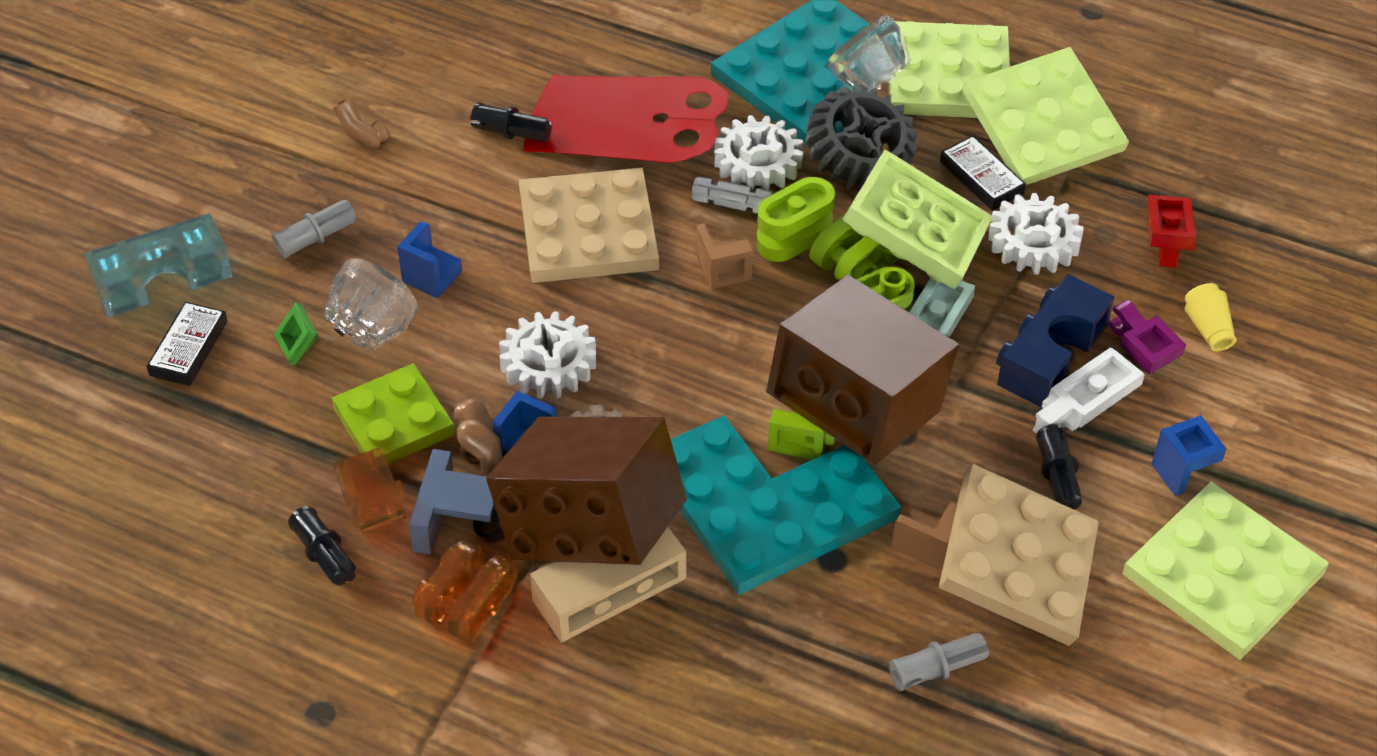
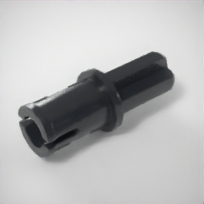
M477 102L470 116V120H477L471 122L473 128L495 131L503 134L504 138L508 139L519 136L546 142L549 140L552 131V123L547 118L520 113L517 107L512 106L505 109Z
M1056 424L1044 426L1036 433V441L1043 458L1041 466L1042 475L1047 480H1050L1056 502L1071 509H1078L1082 504L1081 492L1075 475L1079 465L1076 458L1070 454L1065 430L1062 426L1059 428Z
M303 506L296 509L289 517L288 525L304 544L307 558L312 562H317L333 584L341 586L345 582L353 581L356 577L354 572L356 565L340 545L341 538L339 534L327 528L314 508Z

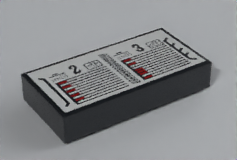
M974 135L941 151L940 162L992 211L999 208L1001 202H1010L1015 199V195L1022 196L1025 193L1026 183Z
M184 302L147 364L149 376L190 386L228 322L226 312Z

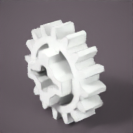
M750 115L745 124H742L737 119L732 120V129L722 127L720 138H716L714 142V167L720 168L719 176L721 178L731 176V183H745L746 186L752 187L751 191L755 185L761 186L764 190H769L770 184L773 183L783 188L785 187V177L795 180L797 178V169H802L803 140L797 139V130L794 128L785 131V121L783 120L775 125L771 124L770 116H765L762 122H756L755 118Z
M1032 193L1030 200L1025 201L1020 195H1015L1013 205L1003 201L1001 202L1000 211H993L988 240L993 241L991 249L993 253L1003 252L1001 260L1003 264L1015 261L1017 262L1016 270L1019 272L1025 266H1030L1033 273L1039 275L1041 267H1047L1050 272L1054 273L1057 270L1058 262L1068 267L1072 256H1078L1083 226L1078 225V214L1068 215L1069 205L1067 203L1060 206L1054 205L1053 196H1049L1045 201H1039L1037 193Z
M554 311L550 319H544L540 312H536L535 321L529 323L526 319L520 318L518 319L519 330L514 328L506 329V340H502L499 343L501 372L506 373L509 385L519 382L520 392L526 394L532 388L536 390L538 399H542L546 391H552L556 398H561V389L567 387L575 393L578 391V380L589 382L591 379L590 369H596L595 337H589V327L587 325L576 328V317L570 316L565 321L559 320V313Z

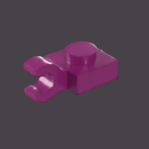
M1125 300L1113 307V312L1118 317L1109 321V327L1116 335L1122 337L1120 345L1148 374L1183 356L1186 344L1157 315L1146 320L1129 300Z

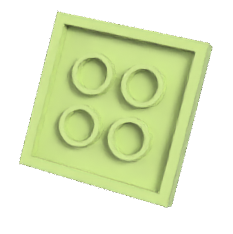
M890 21L889 95L891 94V103L894 106L904 104L902 115L978 118L963 94L962 89L966 81L1010 67L1008 26Z
M1071 47L966 81L962 89L963 94L1005 165L1024 181L1026 185L1123 152L1129 144V140Z
M885 149L842 220L851 225L858 234L870 237L888 248L895 257L909 261L925 271L934 281L944 283L955 290L972 261L989 226L992 215Z
M1211 481L1125 563L1122 575L1237 659L1241 660L1325 574L1329 562Z

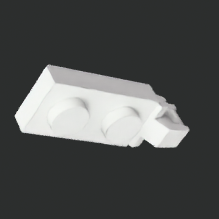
M1110 347L1050 389L1049 396L1042 402L1043 409L1036 413L1035 417L1037 419L1032 431L1037 433L1042 427L1053 424L1058 425L1059 428L1061 426L1063 428L1067 427L1070 431H1074L1078 427L1081 428L1141 386L1145 374Z

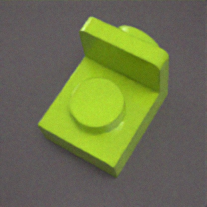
M773 409L769 422L768 451L813 460L824 454L826 444L835 445L836 439L795 411L789 412Z

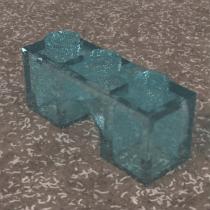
M210 213L84 253L93 285L107 318L148 305L149 300L145 287L153 277L162 273L172 272L184 276L191 290L233 277L227 248Z

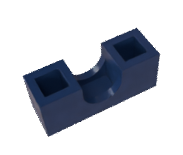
M1069 274L1065 276L1057 288L1051 286L1046 291L1038 312L1035 315L1029 313L1024 319L1013 343L1007 341L1001 348L996 360V365L1000 366L997 385L1042 408V402L1049 396L1050 389L1067 378L1072 352L1058 344L1072 345L1088 352L1108 326L1115 296Z

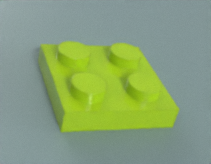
M414 363L332 397L333 408L371 471L455 435L454 423Z

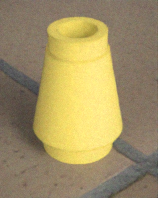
M1214 283L1203 284L1189 291L1185 296L1187 304L1184 310L1210 345L1211 350L1218 352L1233 346L1237 339L1234 334L1226 292L1220 290L1218 285Z

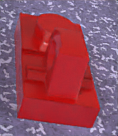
M1148 194L1146 214L1150 247H1159V266L1176 268L1180 249L1194 251L1196 231L1191 198Z

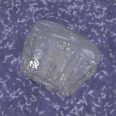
M886 14L870 23L843 44L828 59L826 66L836 79L850 88L854 89L861 84L864 91L869 93L875 87L879 90L883 83H888L895 78L897 72L904 70L909 65L911 58L901 28L890 14Z
M352 258L345 261L334 276L324 315L327 321L335 323L333 329L343 337L347 334L353 338L354 345L361 348L368 345L374 350L405 331L416 316L419 306L409 288L396 276L374 263Z

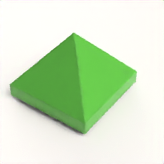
M295 302L274 333L291 365H296L319 339L318 333L304 307L298 302Z

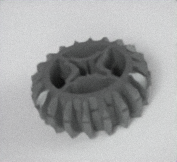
M861 84L855 87L853 91L845 85L837 93L830 91L823 101L820 100L816 104L812 112L813 116H810L807 123L806 131L808 134L805 145L811 147L810 159L820 161L818 165L819 172L829 171L832 173L831 183L839 179L845 181L846 190L852 188L854 184H858L861 189L880 158L882 144L884 143L888 144L890 153L911 165V161L916 154L917 145L914 143L917 140L918 132L911 129L913 117L902 116L904 104L894 106L891 103V94L884 98L878 96L876 87L867 93ZM840 121L843 127L840 133L835 134L833 124Z

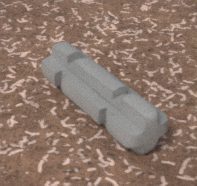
M700 176L696 177L691 191L694 201L708 204L709 200H713L714 205L746 212L748 208H752V213L758 214L759 204L765 198L774 194L769 190L759 188L756 189V192L751 191L752 187L720 180L717 184H714L713 179Z

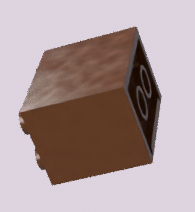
M846 275L780 323L766 393L876 465L941 411L959 344L855 278Z
M538 417L486 477L512 560L641 565L687 500L665 417Z

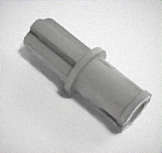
M341 200L313 215L307 212L304 214L303 220L277 233H273L271 237L281 257L286 259L315 242L319 245L324 243V237L354 223L356 214L352 205L347 200Z
M973 633L942 645L932 641L926 649L890 660L889 670L895 686L899 691H903L916 684L938 677L941 680L948 679L950 671L986 659L989 656V649L984 636L980 633Z

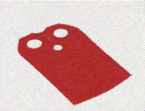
M552 75L532 112L533 116L547 118L552 123L550 138L546 142L525 138L523 151L600 156L661 163L684 161L711 150L719 133V129L715 126V119L726 111L729 92L711 80L694 76L610 77ZM695 93H707L712 98L711 103L702 109H691L686 105L687 98ZM659 113L668 115V119L662 123L655 122L653 117ZM683 130H694L700 135L698 142L689 147L677 146L673 138L678 132Z

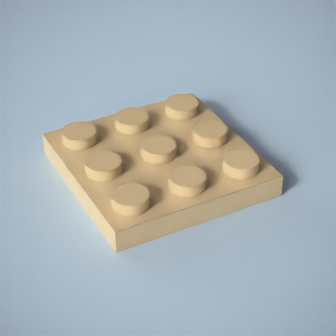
M643 167L518 180L531 283L659 270V254Z
M972 464L963 476L938 588L1070 646L1079 638L1099 521Z

